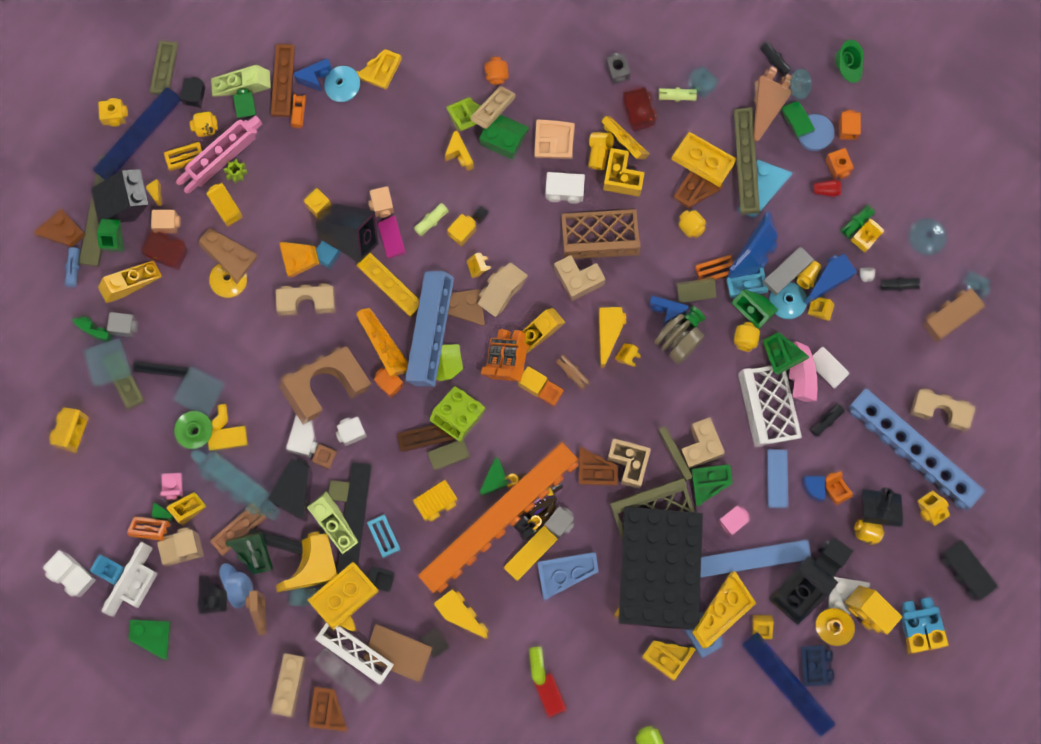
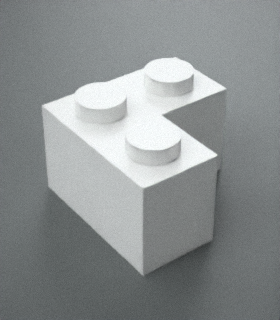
M58 550L42 567L46 571L45 576L57 584L61 582L65 586L64 591L71 597L74 595L81 597L96 581L73 557L61 550Z

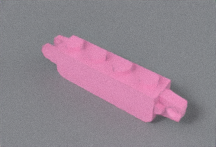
M254 116L249 121L238 120L186 165L185 172L176 180V183L181 186L188 179H193L184 188L186 194H189L198 186H203L227 165L228 161L230 162L256 139L255 135L258 133L257 129L262 125V121L257 116Z

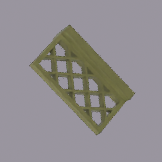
M680 478L609 503L622 541V525L624 523L620 521L618 513L623 512L625 507L638 508L644 504L650 507V509H657L654 507L657 499L663 498L668 501L665 510H668L670 504L673 503L681 507L679 511L685 509L689 512H695L686 488L685 479ZM683 491L685 496L682 505L672 501L675 494Z

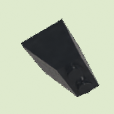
M140 169L122 170L91 188L98 224H100L101 219L121 220V223L134 222L148 206Z
M334 204L316 221L318 238L357 262H361L378 245L375 211Z
M291 458L269 495L268 500L273 505L306 523L309 514L307 507L310 504L313 473L309 469L310 466L307 462L300 458L297 460Z

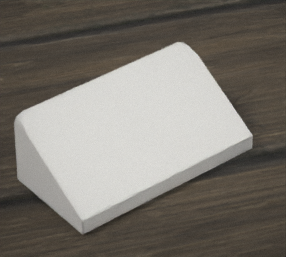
M823 346L813 355L816 371L834 389L850 374Z

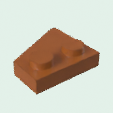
M690 171L673 199L689 209L721 191L724 185L722 184L718 187Z
M62 209L57 211L33 232L39 238L43 237L51 242L62 243L67 247H73L86 236Z
M580 447L579 485L618 486V465L608 462L601 456Z

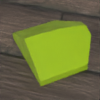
M468 97L447 106L446 109L455 128L463 131L476 125V123L471 121V117L481 105Z
M459 344L442 345L436 377L438 381L450 380L463 371Z

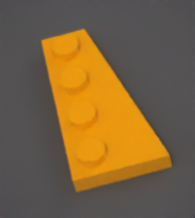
M370 308L359 310L356 313L359 322L365 329L390 377L406 374L409 362Z

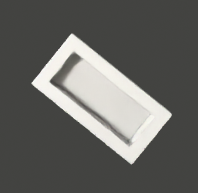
M547 172L545 199H549L550 202L564 200L572 204L583 202L585 175Z

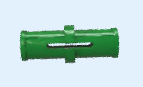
M866 205L840 229L843 236L846 234L845 237L850 238L858 228H861L875 214L874 209L870 208V205Z

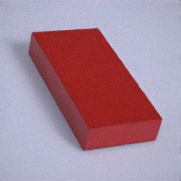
M552 673L545 675L546 680L544 684L537 685L534 682L548 718L567 710Z

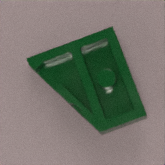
M262 532L228 539L225 542L227 547H231L238 554L236 557L246 564L248 570L253 575L273 569Z

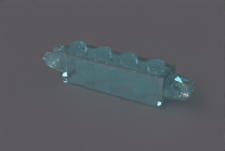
M198 449L191 451L190 456L192 460L199 465L197 468L201 471L200 476L208 482L211 479L216 482L215 487L221 492L225 493V491H228L232 494L230 498L237 504L244 503L247 506L245 510L254 516L257 513L259 516L263 515L274 521L281 513L268 500L270 493L219 454L209 452L208 455H205Z

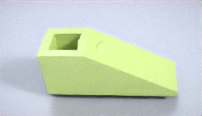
M253 65L211 78L212 96L234 95L237 93V90L248 88V91H253V93L270 89V71L258 65Z
M326 491L308 505V510L342 554L358 543L340 509Z

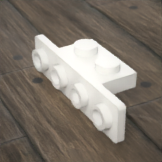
M143 542L136 547L130 562L125 566L123 574L119 581L115 583L111 595L105 601L102 609L103 613L114 617L123 600L139 608L158 574L144 566L153 549L152 547Z

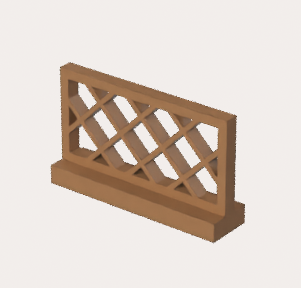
M636 209L561 214L564 258L570 255L573 259L640 255L641 246ZM633 215V221L629 225L621 220L624 216ZM605 217H612L615 220L611 226L603 222ZM587 218H593L597 221L592 227L584 223ZM566 219H574L578 223L573 228H570L566 225ZM617 223L625 227L621 234L613 230ZM599 224L607 229L602 235L594 231ZM580 225L588 230L583 236L575 232ZM627 231H630L635 235V240H626L623 236ZM611 232L617 238L609 242L604 237ZM590 233L598 238L594 243H589L585 239ZM572 234L579 239L576 244L567 243V239Z

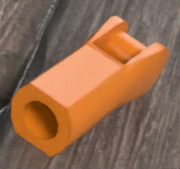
M294 93L290 126L293 128H303L307 100L306 94L297 96ZM296 103H301L302 107L296 106Z

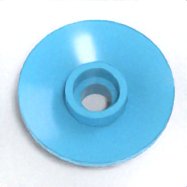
M335 67L325 78V92L336 102H347L354 98L359 91V75L351 67ZM342 79V84L338 85V81Z
M790 282L776 296L772 292L769 296V301L778 309L775 315L783 319L797 318L804 312L807 306L804 302L807 298L804 290L795 283ZM790 296L792 298V302H788L786 300V297Z

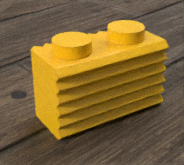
M443 480L412 501L425 522L428 520L433 522L440 517V512L445 509L448 512L455 508L458 498L447 481Z

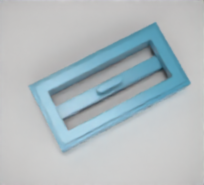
M385 514L367 522L383 558L401 550ZM381 520H383L388 530V533L394 543L395 548L393 549L391 548L388 539L379 522ZM375 523L388 549L387 552H384L373 528Z

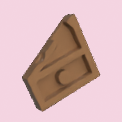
M480 289L451 293L448 316L457 317L467 322L470 321L479 324V326H485L483 308L478 304L481 299L479 296Z

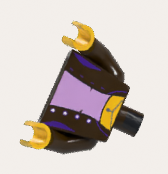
M528 473L506 476L505 479L508 478L512 482L507 487L510 488L516 485ZM562 483L558 486L553 485L549 489L550 493L541 500L539 498L534 502L535 507L528 512L531 517L528 523L534 522L536 525L533 530H536L552 516L557 502V497L554 493L563 488Z

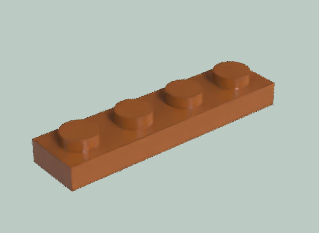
M276 44L271 105L272 117L290 118L295 45Z

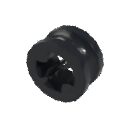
M481 205L475 211L472 218L478 220V224H481L488 216L489 210H484V206Z

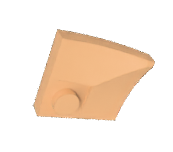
M537 120L535 158L572 159L575 123Z

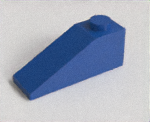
M845 253L839 257L834 255L827 260L828 264L821 272L804 301L806 305L848 281L857 273Z

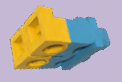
M931 597L920 599L922 610L918 611L915 610L913 601L902 603L903 614L901 615V621L907 643V654L949 646L939 614V607L934 606Z

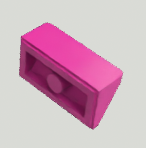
M392 216L379 222L378 227L387 258L406 254L396 217Z

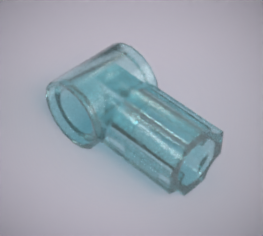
M305 587L289 590L288 605H311L307 600L321 588Z

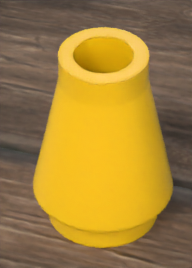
M812 261L797 276V284L803 289L813 287L822 266L818 262Z

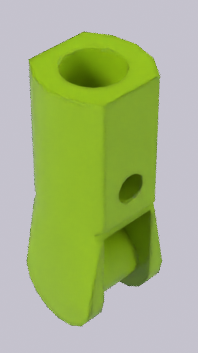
M532 647L529 649L532 679L537 685H542L546 680L542 647Z

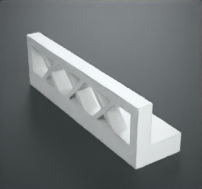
M326 623L315 640L381 685L394 664L340 626L336 628L338 638H331L325 633L329 627ZM348 638L352 640L354 649L349 650L344 647L341 640ZM366 650L369 652L370 661L361 659L358 656V651ZM382 661L388 667L384 673H381L374 667V662Z

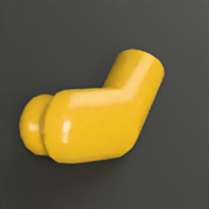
M226 404L217 405L218 416L211 421L215 431L222 429L228 422Z

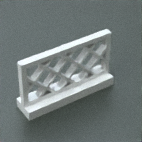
M772 366L743 369L738 373L755 448L802 438L787 372L781 373L782 378L778 382L770 376L773 372ZM760 373L766 378L762 384H759L755 381L753 374ZM768 379L776 384L773 392L763 387ZM779 387L786 393L784 400L775 395ZM761 390L769 395L766 403L759 399L758 394ZM772 398L781 403L777 411L768 406ZM783 405L790 410L788 419L779 413ZM765 408L774 414L770 422L763 418L762 413ZM776 416L785 421L781 430L772 424ZM787 424L794 428L795 435L789 436L783 432ZM769 427L778 432L775 439L768 440L767 430Z

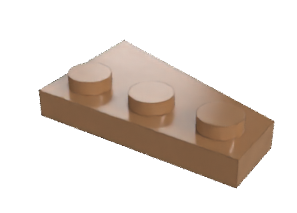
M211 228L199 240V246L222 266L221 268L225 273L228 272L232 276L236 284L239 283L257 260L258 254Z

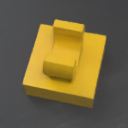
M476 253L466 261L472 278L479 277L491 268V266L485 265V261L488 259L487 256L482 257L481 253Z
M624 343L615 360L619 363L635 367L636 364L632 362V359L634 357H641L637 353L639 348L633 344Z

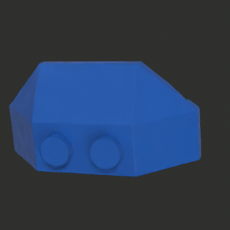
M768 210L730 267L729 278L758 273L759 269H764L768 263L769 258L767 257L769 254H773L778 247L776 243L778 234L771 212Z

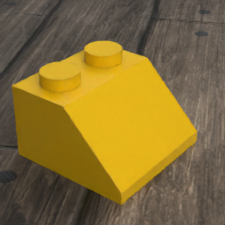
M63 407L62 411L57 414L55 430H52L50 433V444L56 448L77 453L89 417L80 410Z

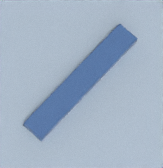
M808 540L701 557V578L727 574L733 571L739 572L804 561L808 556L811 557Z

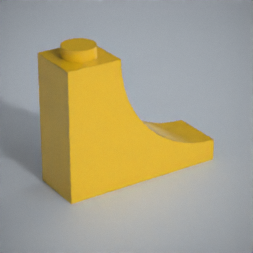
M309 533L308 537L302 540L303 553L300 566L290 579L276 585L277 593L327 584L337 575L327 533Z

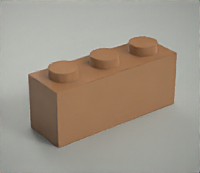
M972 288L967 292L962 290L955 295L957 299L952 303L948 300L940 306L941 311L938 313L933 311L925 317L927 321L923 326L936 343L985 307V304Z

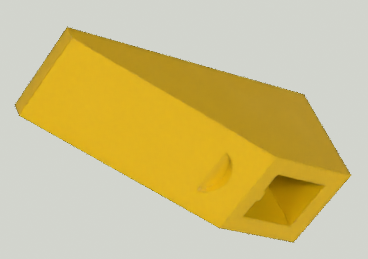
M223 183L215 184L209 188L206 194L227 227L243 218Z
M153 260L103 277L98 289L107 304L126 297L158 280L162 275Z
M554 308L546 309L522 331L526 333L524 343L529 345L526 354L566 323Z
M452 589L434 603L446 621L484 639L489 638L487 636L488 629L482 622L478 624L475 620L476 613L471 607L466 608L463 604L465 599L459 591L455 593Z

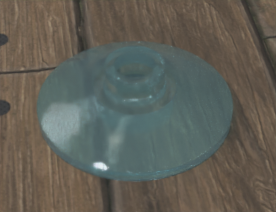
M921 219L915 222L909 231V242L913 249L920 254L934 255L940 252L946 244V231L936 220ZM927 232L932 234L931 238L927 237Z

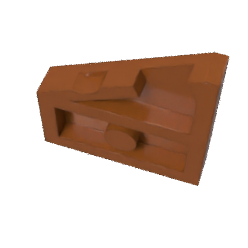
M314 687L308 727L347 732V726L334 689Z

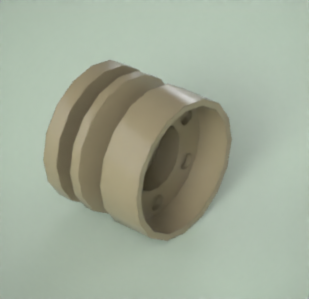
M683 314L670 320L654 341L657 346L664 341L666 342L661 348L662 351L670 347L673 348L669 357L677 365L682 363L705 338V335L697 327L690 332L687 331L691 323L689 320L681 325L685 319Z

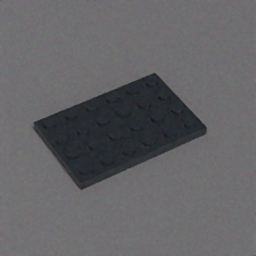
M634 507L624 508L618 624L684 630L695 629L699 623L703 513Z

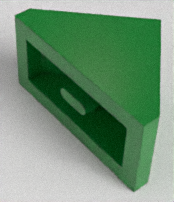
M495 457L479 492L481 496L507 488V485H509L507 479H505L506 476L499 458Z

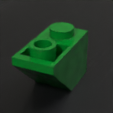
M101 219L97 230L98 246L101 250L124 253L121 220Z

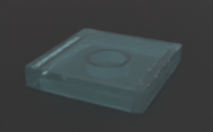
M120 338L83 350L94 387L132 375Z
M190 366L173 401L192 411H199L209 416L225 383Z

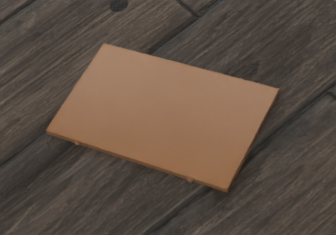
M378 624L374 627L368 645L394 664L391 671L421 683L433 647ZM366 651L364 659L370 661V655ZM380 661V662H374V664H377V665H379V666H382V667H384V668H386V669H387V667H388V666H387L385 663H383L382 661Z

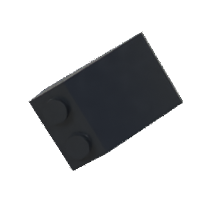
M808 556L768 600L798 626L830 595L839 582Z

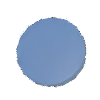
M808 115L815 131L798 138L801 142L800 144L810 151H820L827 148L834 138L835 130L833 124L823 115Z

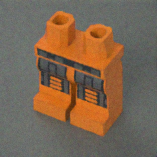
M499 329L497 337L490 339L489 357L486 367H482L481 375L492 380L521 382L526 351L529 348V345L524 343L526 333L514 330L512 339H510V331Z

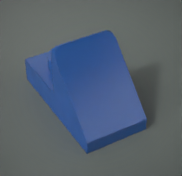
M328 58L295 72V79L301 85L321 91L317 78L329 75L332 70Z
M651 296L648 306L654 312H667L663 326L678 315L686 314L688 310V305L656 296Z

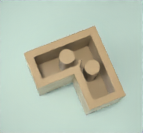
M571 255L554 263V271L571 302L605 285L606 279L597 263L582 271H579Z
M511 262L505 267L501 266L497 273H493L488 279L489 285L481 291L479 295L481 299L478 304L497 317L505 309L511 297L521 289L528 275Z
M709 417L692 424L690 429L696 444L685 447L680 451L688 468L691 469L723 457L725 452L711 418Z
M613 438L607 461L626 465L621 484L640 489L651 448Z
M182 528L177 530L178 533L165 536L163 541L157 542L162 565L167 567L203 557L202 545L197 532L192 529L189 530V528Z

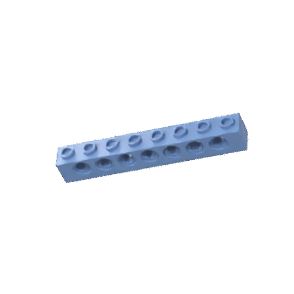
M867 388L848 407L850 414L854 418H860L869 431H875L884 444H890L899 457H905L914 470H920L924 474V478L931 484L935 483L943 495L950 496L958 508L962 510L970 509L985 492L982 487ZM866 408L873 409L874 416L867 415ZM881 421L888 422L889 429L882 428ZM896 433L903 435V442H899L896 439ZM911 446L918 448V455H914L911 452ZM926 459L933 461V468H929L926 465ZM941 472L948 474V481H944L941 478ZM956 485L962 486L963 494H959L956 491Z

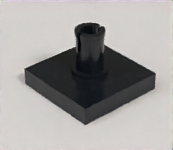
M883 487L881 491L862 490L863 522L902 527L903 509L901 494L894 493L891 488H887V492H885L886 487Z

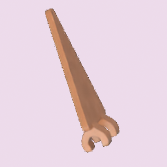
M770 66L769 70L766 69L764 75L758 79L753 135L755 142L760 140L792 93L789 86L793 81V76L786 74L785 78L782 77L780 82L777 83L773 81L777 73V68Z

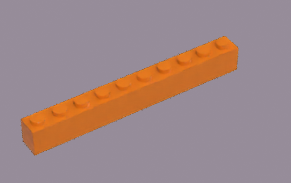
M561 442L430 563L418 577L432 593H442L448 588L449 585L447 583L452 578L456 580L463 574L462 569L466 565L470 567L478 560L476 556L480 552L485 553L492 547L490 543L493 540L502 538L507 533L505 529L510 525L512 527L521 520L519 516L524 512H530L535 507L534 502L539 498L541 500L550 493L549 489L553 485L558 486L564 480L563 476L568 471L572 473L579 466L577 463L580 460Z

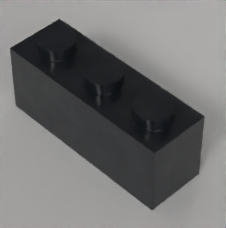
M962 539L955 542L939 555L942 558L940 561L943 566L953 572L954 580L959 585H963L966 589L965 593L970 600L979 602L999 587Z

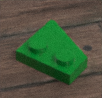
M780 332L762 340L774 373L777 375L810 358L809 355Z
M730 464L691 469L695 506H700L703 502L733 484Z
M130 620L128 640L159 658L168 660L171 622Z

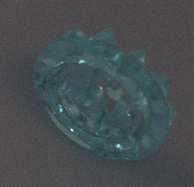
M797 69L792 74V80H790L792 86L790 89L793 90L792 95L796 96L797 99H804L811 90V77L807 70Z

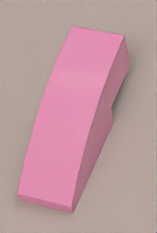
M797 341L793 342L810 357L790 368L789 379L794 381L793 398L804 402L817 401V373L809 346Z

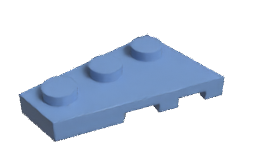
M595 552L537 561L544 601L599 572Z

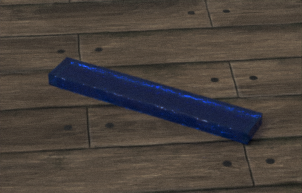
M166 87L92 170L104 180L115 175L181 102L180 97Z
M758 632L742 644L743 648L820 737L836 725V722Z

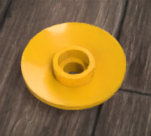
M217 264L212 269L209 283L212 290L218 296L232 298L243 292L247 285V274L236 284L232 276L229 280H224L225 275L230 274L228 272L225 273L220 264Z
M828 608L817 617L816 630L820 638L826 643L841 646L847 644L853 638L855 624L851 616L844 610ZM834 622L839 623L840 627L835 626Z

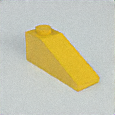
M622 307L599 308L601 368L605 367L622 331L623 324H626V313H623Z

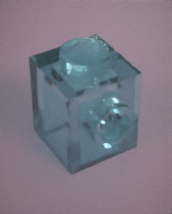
M702 66L691 72L688 85L693 89H697V93L705 99L717 87L719 80Z

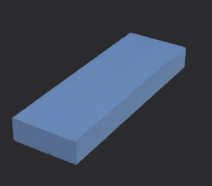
M767 450L768 508H788L787 450Z

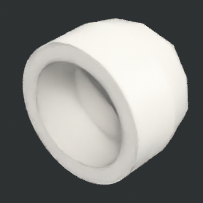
M874 268L860 269L862 281L871 282L874 279Z

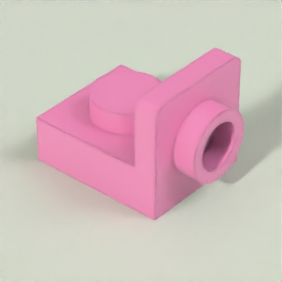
M182 473L162 474V492H160V496L166 498V501H176L178 497H183Z

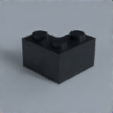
M833 537L822 542L817 550L820 552L816 559L814 557L812 559L834 578L839 569L844 567L854 550Z

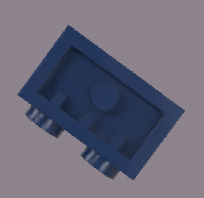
M801 646L804 687L832 686L835 674L831 668L833 651L830 649V646Z

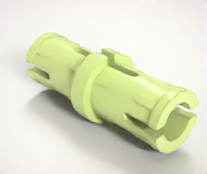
M676 87V89L659 88V100H675V102L680 100L696 101L697 89H680V87Z
M440 203L433 211L427 213L425 218L414 226L413 229L422 237L432 226L435 227L437 222L449 211L445 205Z

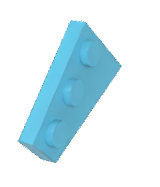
M757 160L761 212L793 173ZM759 213L747 214V216L756 218Z

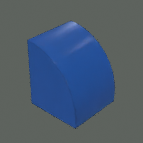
M805 476L802 479V485L807 496L814 501L823 502L825 500V476Z

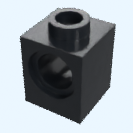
M197 77L184 79L180 96L183 105L202 107L206 90L204 82Z

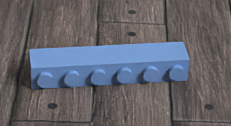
M445 271L425 272L405 379L406 382L416 387L435 386L454 282V277Z

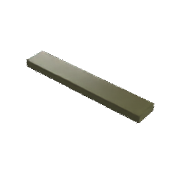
M753 107L734 109L741 215L760 213L756 144L753 140Z
M100 156L94 186L118 172L119 158ZM93 197L91 199L85 229L86 236L83 239L79 264L99 267L102 250L98 246L97 230L99 224Z

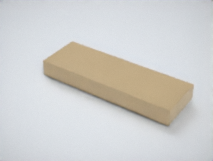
M499 86L472 115L471 121L487 129L512 103L516 94Z

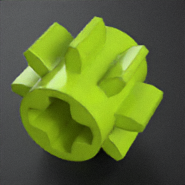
M237 159L231 163L228 161V168H224V172L228 174L226 176L227 180L233 179L235 184L240 180L244 182L243 177L248 174V171L244 169L246 167L245 163L239 164Z

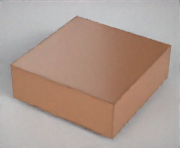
M319 444L311 462L330 470L337 451Z

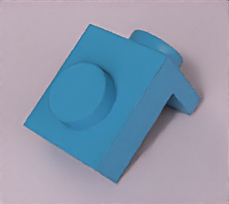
M98 555L90 572L115 585L123 574L124 567L102 555Z

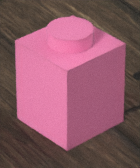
M737 505L723 516L718 523L731 537L750 521L748 518L750 515L743 507L740 508Z

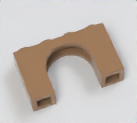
M347 346L342 349L338 347L331 351L330 355L326 357L324 355L320 356L314 361L315 363L311 365L305 364L293 374L291 372L287 373L281 378L279 388L303 425L319 417L323 410L310 389V380L314 376L329 374L336 377L342 383L351 399L368 391L371 382Z

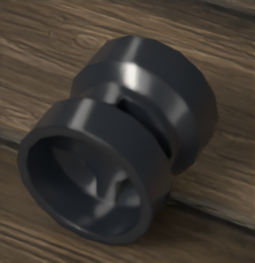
M529 514L521 517V520L513 526L516 530H519L523 541L539 531V528L533 530L536 525L532 522L528 523L531 519Z

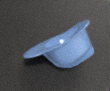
M225 563L219 569L220 578L225 591H227L228 601L233 607L240 609L245 605L246 596H249V591H253V584L246 574L238 572L234 566Z

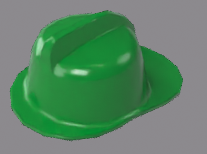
M848 40L836 52L835 64L845 80L850 83L858 82L862 78L864 52L857 41Z

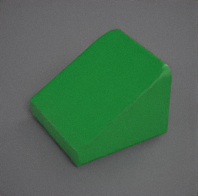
M153 503V519L166 520L168 522L174 521L171 513Z

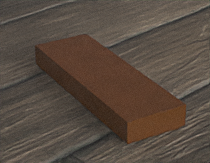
M435 424L396 433L401 453L456 440Z

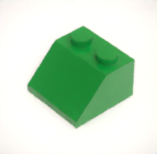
M500 114L487 129L484 128L479 138L480 146L514 160L529 131V127Z

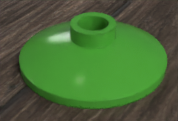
M189 411L183 414L177 420L174 428L176 440L187 449L203 447L210 440L213 431L212 423L208 416L199 411ZM198 428V433L194 435L193 430Z

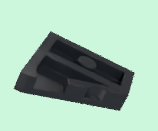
M199 576V614L227 612V591L220 588L217 583L210 582L208 576Z

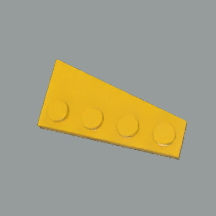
M735 571L730 572L692 632L703 649L708 648L756 604Z

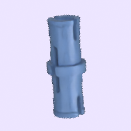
M74 247L68 248L67 264H65L66 277L64 285L67 287H77V274L80 271V265H78L80 249Z

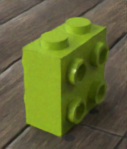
M454 386L435 407L429 421L461 442L480 421L486 407L467 395L465 391Z

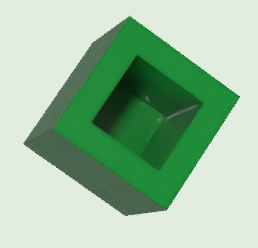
M248 88L237 90V93L233 95L237 118L256 115L257 110L253 91H248Z

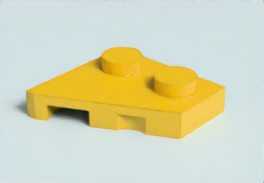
M384 49L376 58L371 59L364 69L360 72L357 70L356 72L360 80L387 90L403 58L400 54Z

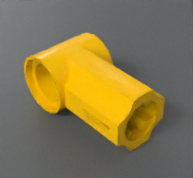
M591 133L589 138V145L591 147L589 168L605 170L608 150L614 144V138L611 133Z

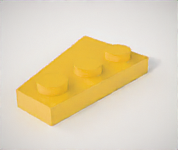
M611 116L603 118L601 121L604 124L603 128L608 133H613L617 141L626 147L636 159H646L650 155Z

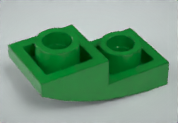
M799 101L781 108L796 138L815 131L810 118Z
M80 316L79 319H72V322L87 335L111 344L113 336L107 329L96 327L90 318Z

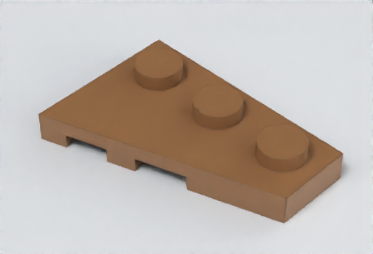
M249 591V596H246V607L250 609L258 635H267L265 595L259 591Z

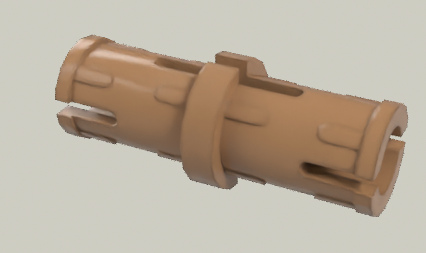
M565 354L562 355L561 359L563 362L558 359L556 364L565 371L566 376L569 379L571 378L581 390L585 389V385L588 386L590 381L579 371L580 368L578 366L575 367Z

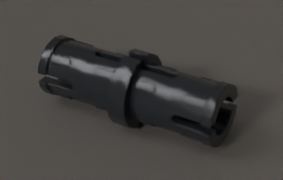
M769 41L759 48L770 60L769 63L774 65L783 77L792 70L782 58L783 55L780 52L778 53Z
M898 277L897 279L880 280V283H882L880 284L881 292L920 290L919 277L907 279Z
M836 403L826 414L823 413L820 416L821 419L809 428L810 432L818 438L828 427L834 425L835 420L845 413L844 408Z

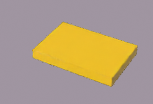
M688 132L671 160L720 187L736 163L737 158L695 134Z
M352 562L307 601L330 628L335 630L374 597L379 590L358 566Z

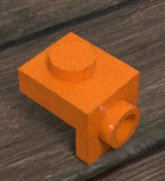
M841 471L837 473L832 472L825 477V491L836 506L853 496L852 491L842 479L843 473Z

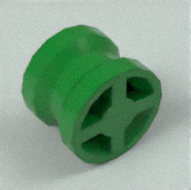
M692 306L689 309L690 312L684 314L685 319L683 321L689 320L691 322L689 327L694 329L698 328V324L704 322L706 317L698 308Z

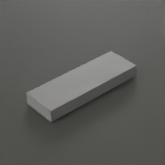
M799 247L762 283L776 296L808 267L814 259L802 247Z

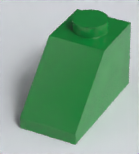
M745 289L732 301V304L758 329L768 323L778 312V309L766 297Z

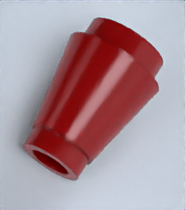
M833 179L814 183V194L835 198L836 196H841V181Z

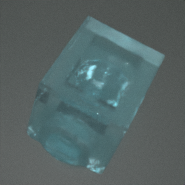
M969 271L963 280L969 288L980 290L977 295L980 299L986 298L991 290V287H989L991 280L972 271Z

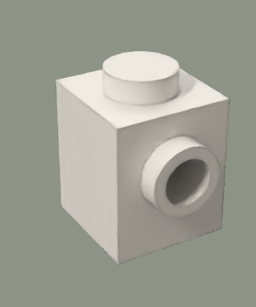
M358 417L341 420L340 424L337 425L338 431L335 432L339 442H344L345 446L367 437Z

